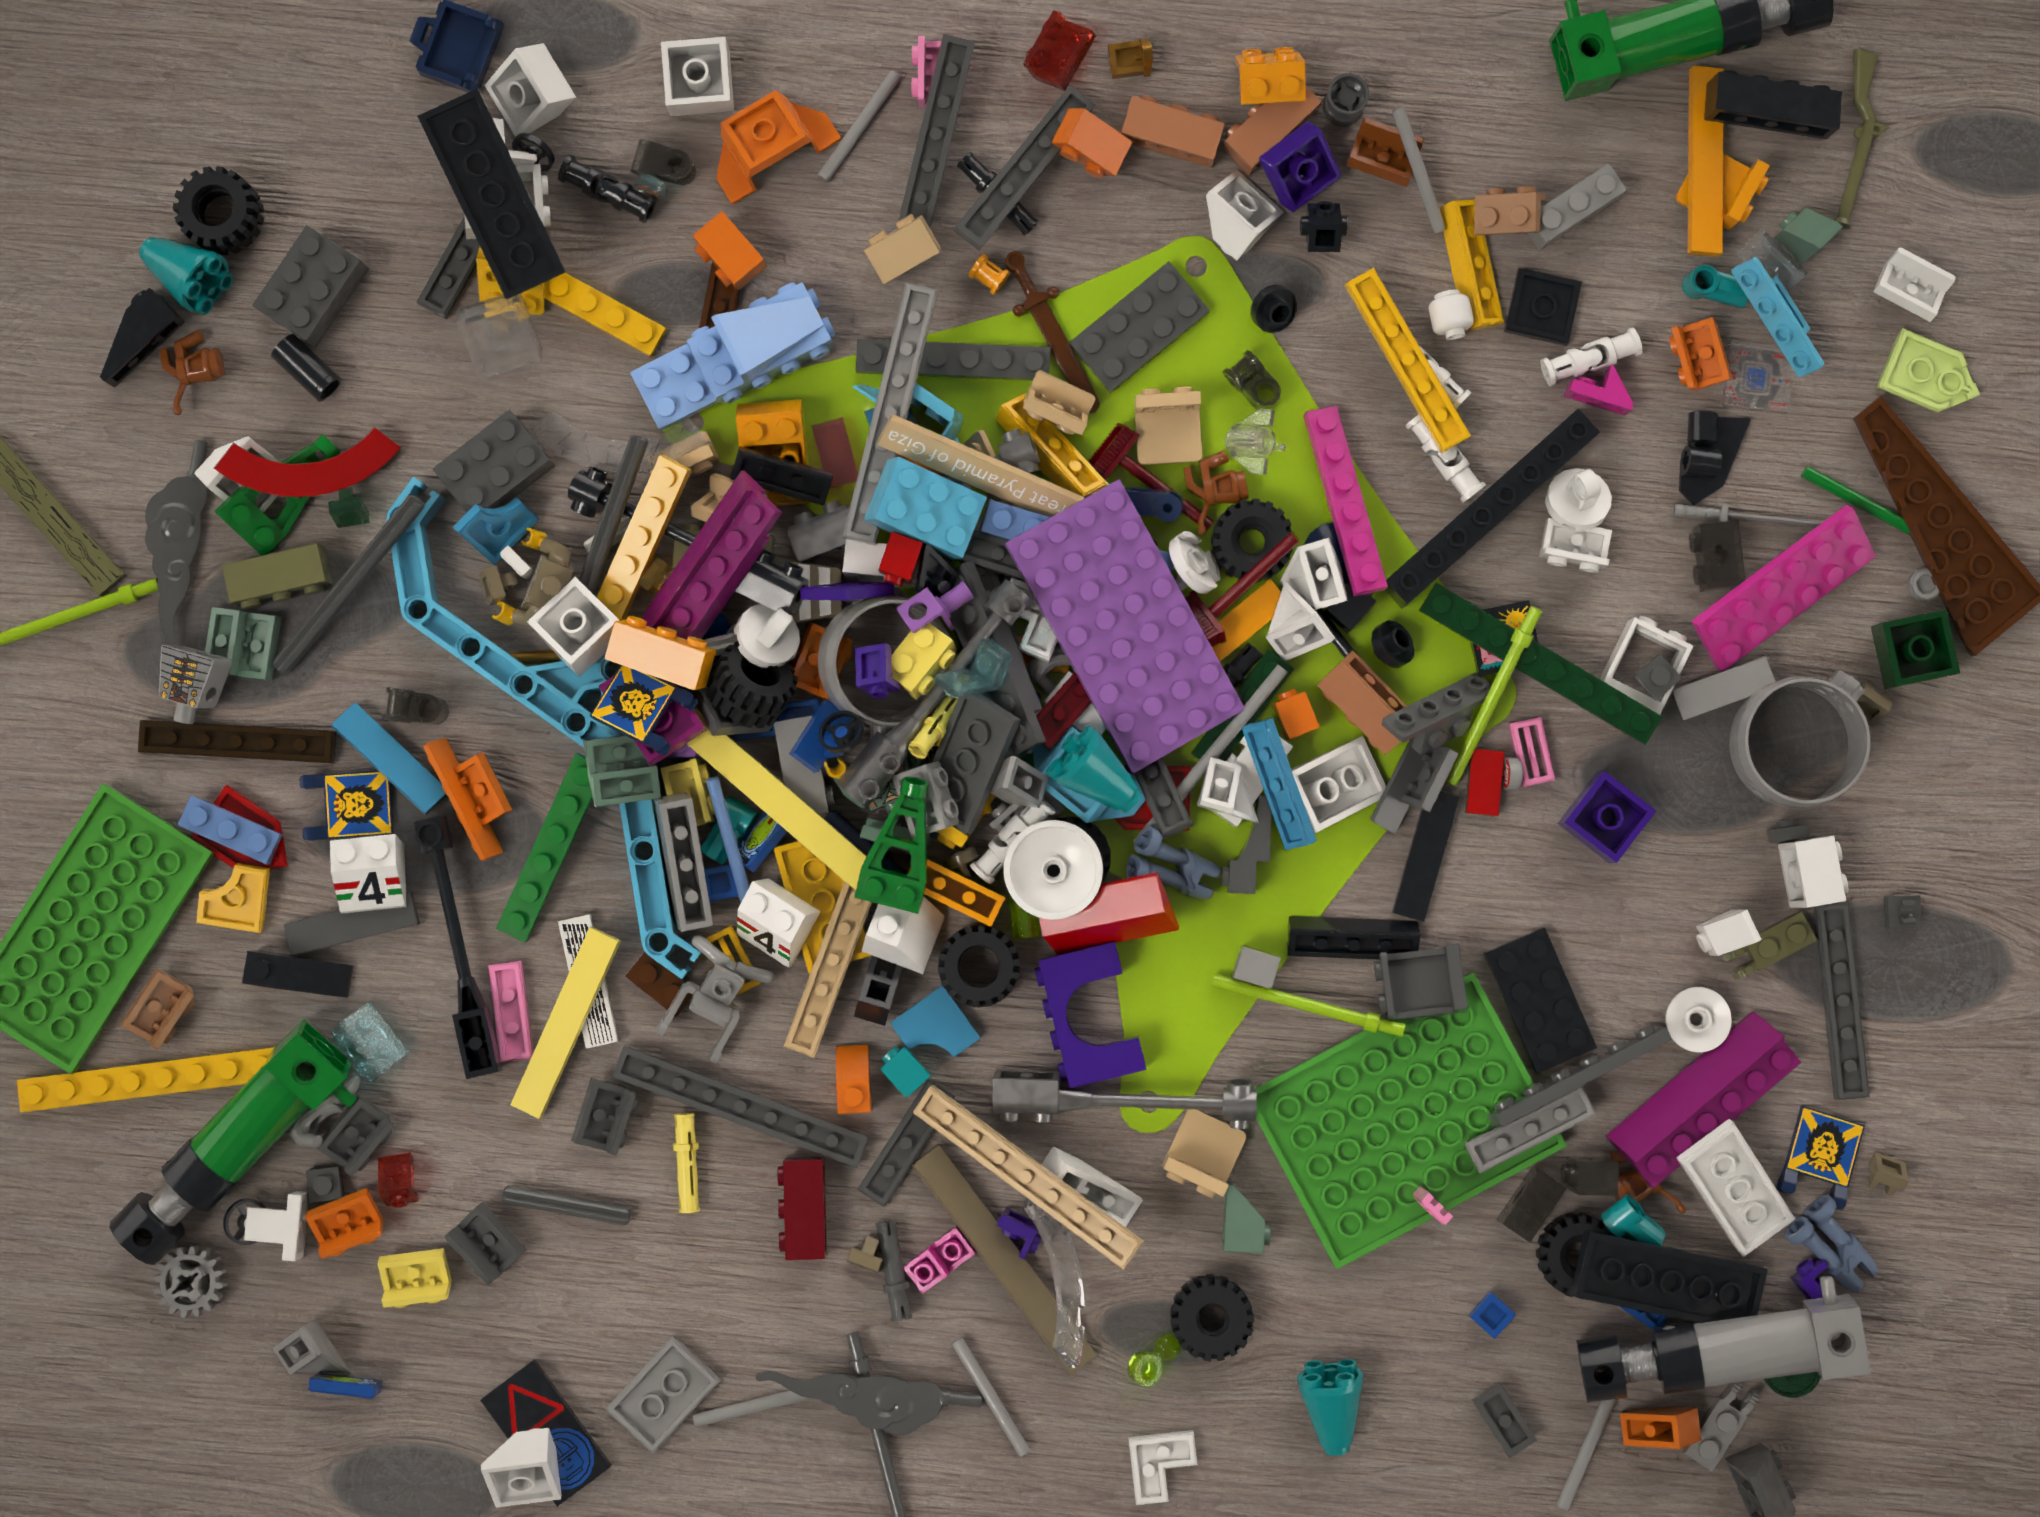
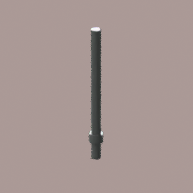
M859 1332L847 1334L846 1337L852 1360L849 1361L852 1374L856 1375L857 1378L870 1376L869 1371L872 1368L869 1357L864 1354ZM870 1428L893 1517H906L885 1432L882 1429Z

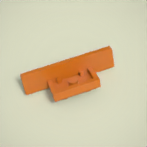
M446 738L425 744L423 748L428 756V761L435 769L442 783L443 791L449 797L457 813V818L463 825L471 841L472 848L477 853L479 859L484 861L502 854L503 849L490 823L512 811V808L484 752L476 754L459 764Z

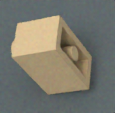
M910 214L895 223L898 229L889 234L882 230L867 239L870 245L864 249V252L883 284L940 252L941 247L923 215L914 218Z

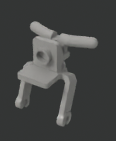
M695 935L692 938V945L716 965L714 968L710 967L704 983H701L700 986L691 981L681 985L665 1016H662L657 1024L655 1033L661 1036L664 1035L686 994L691 993L693 996L689 1010L725 1027L709 1054V1060L717 1063L727 1040L740 1019L739 1006L732 1001L742 987L744 978L771 983L774 980V974L769 970L748 966L739 961L735 963L729 960L730 956L722 953L703 936Z

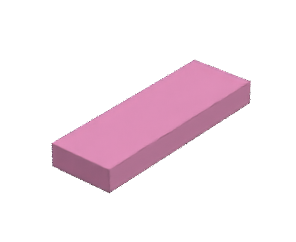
M517 961L488 965L501 1062L530 1059L534 1050L523 962Z

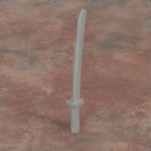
M1674 504L1673 509L1674 517L1718 520V524L1724 525L1727 519L1814 528L1822 523L1821 521L1728 512L1729 505L1722 504L1719 508Z

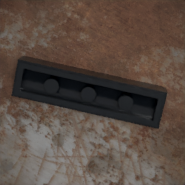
M1289 916L1287 956L1379 960L1381 952L1395 954L1418 951L1421 933L1417 921Z

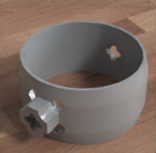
M899 595L864 598L849 604L829 623L823 633L818 649V672L825 692L840 711H851L857 714L863 723L870 725V740L877 731L885 736L908 715L911 716L926 695H922L911 707L894 716L885 718L866 716L851 704L840 686L836 668L837 651L846 629L859 615L878 605L893 603L900 606L909 600L899 597ZM917 604L911 608L910 612L918 619H921L926 615L927 608L922 604ZM938 618L930 622V624L950 638L947 630ZM943 668L934 678L936 679L935 684L945 673L946 670H944ZM947 692L943 695V697H942V698L939 700V702L935 705V707L932 709V711L941 703V701H942V700L944 699V697L946 696Z
M1837 670L1828 681L1808 676L1789 677L1770 683L1748 697L1736 713L1729 733L1730 759L1742 783L1762 800L1784 808L1820 806L1839 798L1847 792L1861 776L1870 753L1871 741L1868 722L1862 709L1856 702L1865 692L1860 685L1861 683L1851 675ZM1781 687H1800L1821 695L1837 710L1847 732L1848 753L1840 776L1825 792L1809 800L1791 798L1770 787L1757 772L1749 752L1748 736L1752 718L1760 704L1771 693Z

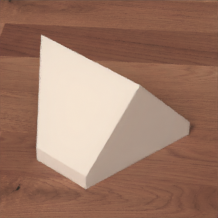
M1330 538L1298 546L1279 584L1283 586L1286 581L1315 610L1347 601L1341 564Z
M1285 581L1268 634L1265 637L1283 661L1295 658L1328 644L1335 639L1318 613Z
M1210 757L1197 806L1259 823L1241 773L1242 766Z

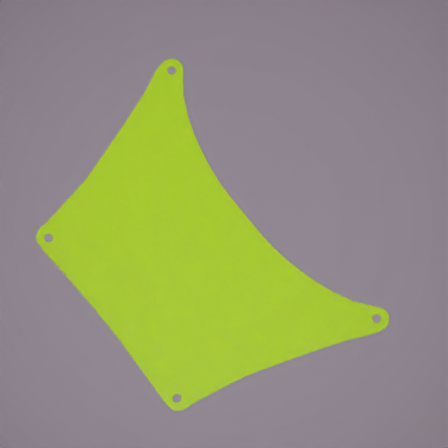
M1203 236L1181 237L1157 251L1062 291L1056 299L1050 298L1046 300L1067 341L1070 342L1169 261L1210 311L1205 317L1112 393L1106 390L1073 350L1099 399L1100 405L1096 412L1088 414L1087 426L1082 435L1075 432L1071 435L1061 430L1059 431L1089 462V459H1092V455L1094 456L1096 450L1104 443L1103 441L1114 430L1113 428L1116 427L1117 423L1126 425L1130 430L1136 432L1134 398L1135 395H1141V390L1160 389V393H1173V389L1177 387H1192L1193 391H1200L1201 460L1223 450L1229 462L1209 470L1210 478L1229 470H1235V472L1244 470L1249 497L1246 501H1252L1253 498L1260 499V502L1266 503L1269 501L1273 503V507L1277 510L1280 508L1284 512L1283 515L1286 520L1289 519L1292 524L1290 527L1291 531L1294 532V535L1300 541L1293 547V551L1285 566L1270 578L1279 590L1282 591L1283 586L1279 582L1297 547L1304 545L1309 534L1317 527L1333 522L1303 417L1306 411L1316 410L1319 407L1273 333L1264 332L1253 322L1250 315L1253 301L1219 248L1211 240ZM1194 256L1203 258L1207 265L1206 272L1199 277L1191 276L1186 270V262ZM1030 310L1025 311V314L1021 317L1015 316L1013 311L928 334L926 342L1049 347ZM1050 350L1049 374L1067 382ZM856 354L802 367L790 374L784 375L782 373L772 378L771 383L760 389L752 388L742 393L743 396L735 402L723 403L721 405L716 403L698 412L704 421L703 428L699 432H687L683 427V421L663 430L668 441L675 445L706 431L720 459L718 462L734 466L739 448L735 417L737 404L802 399L808 466L833 472V479L825 504L840 500L842 506L846 504L851 505L870 429L864 411L873 409L876 405L875 402L854 389L853 386L863 384L879 389L883 374L856 373ZM917 376L916 383L964 415L961 430L957 434L961 444L964 445L977 431L984 430L995 455H999L998 444L1004 442L1002 435L1007 433L996 420L1002 404L1027 393L1032 381ZM913 404L910 405L917 425L942 435L946 427L925 413L928 408L927 406L922 404L918 408ZM1135 441L1126 454L1139 463L1137 443ZM1352 459L1387 580L1415 555L1418 550L1384 506ZM1199 461L1141 465L1199 510H1203L1205 502L1187 490L1183 467L1191 466L1194 484L1203 489ZM1119 464L1105 480L1108 484H1111L1120 479L1124 488L1126 486L1149 488ZM1040 468L1037 473L1033 474L1052 483ZM970 485L971 490L987 497L980 514L982 522L989 498L985 491ZM812 502L803 504L816 515L824 513L823 505ZM1215 503V505L1210 506L1207 516L1214 520V522L1204 535L1198 533V524L1182 512L1172 522L1161 521L1155 516H1139L1151 537L1157 542L1158 545L1156 547L1158 550L1169 553L1170 541L1183 531H1188L1202 540L1198 545L1205 553L1208 550L1212 552L1211 536L1215 524L1221 514L1232 504ZM880 528L876 543L887 544L891 533ZM1248 529L1241 534L1239 542L1245 552L1255 554L1263 549L1265 539L1260 531ZM953 560L950 566L955 569L960 565V562ZM1219 568L1221 579L1215 583L1218 586L1206 594L1196 593L1206 607L1209 608L1238 581V578L1234 576L1232 578L1229 577L1223 568ZM1173 569L1172 576L1175 579V581L1177 579L1178 573L1176 569ZM998 575L1000 583L1006 575ZM1439 578L1433 581L1403 609L1385 590L1375 592L1372 598L1376 600V603L1348 634L1333 622L1361 659L1407 706L1469 675L1477 673L1470 641L1419 612L1435 583L1445 587ZM1264 579L1254 583L1216 620H1221L1268 580ZM898 586L909 599L918 594L913 587ZM1188 586L1182 590L1184 598L1189 596V592L1193 591V589ZM939 616L938 619L941 621V623L947 630L950 638L961 651L954 631H950L945 622ZM1018 617L1014 621L1013 626L1016 636H1024L1029 624L1028 620ZM1272 620L1220 662L1222 667L1226 663L1230 664L1247 643L1254 646L1263 656L1269 649L1279 657L1265 638ZM1388 620L1401 624L1409 632L1414 643L1413 659L1400 668H1391L1376 657L1373 651L1372 632L1376 626ZM1330 642L1285 661L1294 670L1255 722L1273 718L1279 737L1286 741L1272 705L1279 702L1278 695L1289 690L1296 689L1297 694L1306 692L1320 728L1286 741L1293 746L1287 755L1291 769L1363 736L1387 786L1409 740L1399 742L1391 751L1384 755L1380 749H1376L1370 744L1367 736L1357 726L1347 720L1345 713L1335 703L1330 702L1323 695L1322 690L1317 684L1344 659L1334 644ZM1258 662L1250 669V671L1244 677L1245 679L1249 676V674L1252 672V670L1255 668ZM1069 665L1068 672L1070 671L1073 674L1075 671L1073 670L1072 666ZM1047 673V676L1056 684V686L1066 675L1060 673ZM1497 673L1482 677L1493 683ZM1511 677L1481 738L1510 714L1514 706L1517 694L1516 686ZM1031 680L1035 692L1041 694L1040 704L1043 708L1045 706L1044 701L1050 693L1046 694L1036 682ZM1240 683L1234 688L1236 692L1241 686ZM1482 704L1474 707L1469 730L1464 735L1455 737L1441 746L1459 753ZM1106 729L1101 736L1122 765L1125 766L1126 764ZM1205 733L1163 756L1162 758L1166 766H1191L1192 770L1199 760L1190 753ZM1239 743L1232 753L1238 756L1244 745ZM1204 774L1190 791V819L1193 823L1190 831H1181L1166 839L1162 837V842L1178 850H1181V847H1185L1189 851L1193 850L1197 855L1214 862L1222 869V867H1228V860H1235L1240 854L1253 822L1242 819L1237 827H1233L1212 811L1198 807L1197 803L1205 777ZM1264 789L1259 796H1266ZM1255 800V802L1253 803L1254 809H1255V806H1256V800ZM1379 801L1314 833L1317 841L1311 845L1288 850L1284 848L1271 812L1270 862H1256L1255 894L1227 893V886H1221V876L1216 878L1203 873L1199 882L1214 889L1213 896L1210 899L1186 896L1179 893L1175 888L1163 884L1178 922L1179 930L1116 943L1123 974L1116 975L1123 1039L1139 1036L1147 1069L1121 1076L1120 1094H1142L1146 1091H1152L1157 1095H1195L1218 1054L1258 999L1212 986L1214 974L1233 978L1232 973L1240 946L1280 957L1277 972L1289 958L1287 956L1289 916L1320 917L1385 832H1387V830L1370 820ZM1066 806L1058 814L1059 818H1079ZM1115 819L1090 822L1095 824L1105 835L1111 850L1110 868L1105 880L1101 884L1125 879L1126 865L1132 854L1177 872L1174 864L1162 859L1139 854L1134 850L1135 843L1133 840L1142 830H1124ZM1119 1107L1122 1118L1128 1126L1141 1133H1155L1166 1129L1184 1111V1109L1157 1108L1149 1113L1144 1112L1139 1107Z

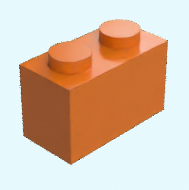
M1068 108L1051 143L1061 149L1060 154L1063 157L1074 162L1079 161L1085 165L1084 170L1088 174L1102 178V176H1116L1133 141L1085 108Z
M723 211L692 235L697 244L693 249L705 263L710 260L718 268L714 273L725 287L732 285L739 291L767 267L762 256Z

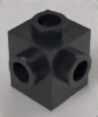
M1328 201L1307 203V214L1300 218V235L1306 236L1308 252H1340L1341 238L1347 234V216H1341L1340 203Z

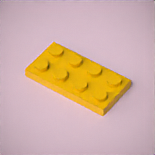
M796 841L773 849L784 888L821 911L801 948L809 974L816 960L844 880L804 845ZM864 926L851 961L872 956L862 952L866 936Z

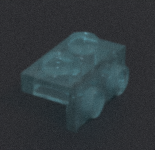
M370 1001L340 1021L332 1031L335 1035L333 1038L336 1045L343 1052H348L354 1060L353 1064L356 1071L363 1078L367 1077L370 1082L375 1081L383 1072L409 1054V1051Z

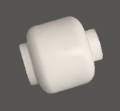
M1455 289L1436 294L1434 296L1435 300L1429 304V315L1434 333L1445 335L1446 340L1464 337L1465 330H1468L1474 323L1469 297L1460 294L1459 290Z

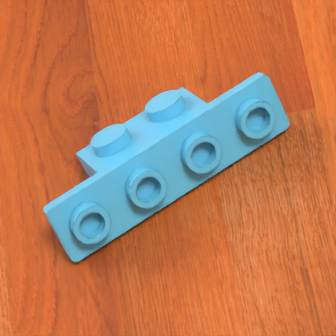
M1753 257L1735 266L1731 270L1733 276L1796 375L1802 377L1822 368L1824 361L1806 334L1811 328L1778 276L1770 278L1757 257Z

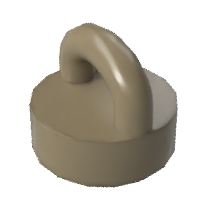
M970 845L952 853L945 860L950 870L958 867L964 877L972 878L975 872L970 865L973 862L972 860L979 857L975 846Z

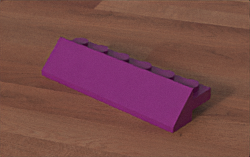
M745 471L739 473L641 617V619L647 621L646 626L657 629L658 626L671 628L677 631L676 636L688 639L689 636L702 639L771 538L767 534L782 511L764 496L767 491Z
M1753 1011L1730 1029L1727 1038L1721 1045L1713 1050L1703 1052L1605 1136L1624 1160L1632 1164L1649 1187L1655 1188L1680 1166L1676 1157L1728 1119L1731 1121L1735 1120L1802 1062L1783 1040L1785 1036Z

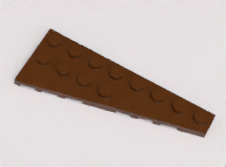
M1880 396L1856 415L1853 420L1900 516H1902L1908 526L1910 536L1925 567L1932 575L1931 579L1934 585H1937L1939 589V595L1967 652L1971 657L1976 656L2040 603V584L1882 396Z

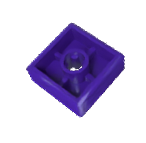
M1310 121L1304 123L1259 157V161L1280 204L1292 213L1342 176L1321 129Z

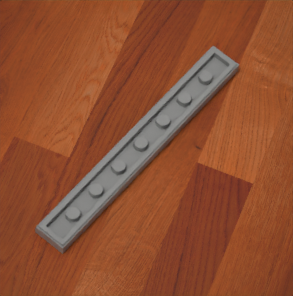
M907 282L905 284L843 534L845 539L876 546L880 528L863 521L887 460L898 457L897 453L878 446V438L891 414L907 420L938 295V290Z

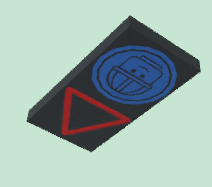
M535 1359L480 1400L508 1439L516 1432L528 1431L533 1428H549L556 1446L561 1486V1500H553L557 1507L612 1466Z

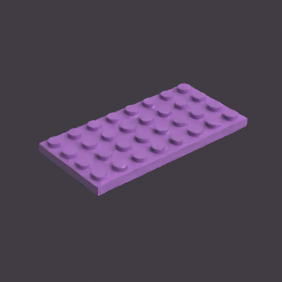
M1120 479L1004 543L1130 773L1139 771L1243 711L1245 707Z

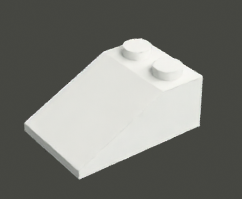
M1363 736L1291 769L1314 833L1379 801L1386 788L1385 782Z

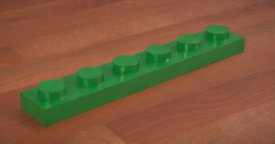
M576 753L572 759L496 927L497 930L524 943L528 941L593 799L586 758L580 753Z

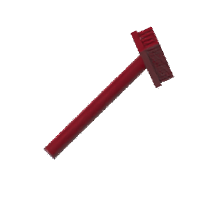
M1117 423L1116 427L1113 428L1114 430L1103 441L1104 443L1096 450L1094 456L1092 455V459H1089L1091 466L1105 480L1119 464L1151 489L1174 491L1126 454L1140 436L1126 425ZM1182 497L1184 503L1182 513L1198 524L1202 511ZM1206 516L1204 521L1206 531L1214 522L1208 516Z
M1292 532L1209 608L1206 607L1194 590L1189 592V596L1185 597L1211 647L1226 642L1225 630L1216 618L1300 542Z

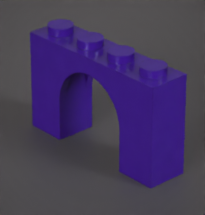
M1111 942L1038 960L1040 967L1034 968L1038 986H1045L1047 999H1043L1042 1003L1046 1019L1053 1018L1055 1030L1050 1031L1054 1051L1061 1050L1063 1062L1058 1063L1062 1082L1068 1081L1069 1087L1074 1088L1147 1070L1139 1036L1107 1044H1092L1079 1038L1071 1029L1067 1019L1068 1001L1077 988L1091 981L1123 974L1116 943Z

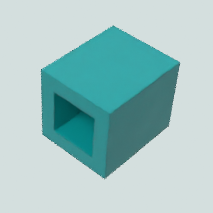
M906 1045L901 1050L896 1046L893 1047L881 1058L885 1064L880 1070L905 1098L911 1095L931 1076L927 1068Z

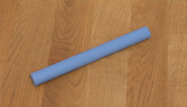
M713 777L707 779L706 784L739 899L742 902L750 886L719 778Z

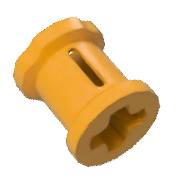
M983 253L971 268L968 277L977 279L990 289L992 295H996L1007 281L1010 271L1000 269L989 261L988 256Z

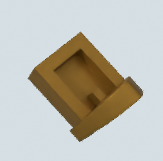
M1148 38L1108 44L1112 79L1139 75L1151 77L1153 53L1152 45Z

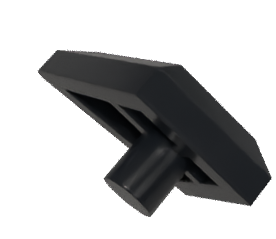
M923 543L915 591L919 593L928 587L933 596L937 595L939 598L951 590L958 573L929 544Z

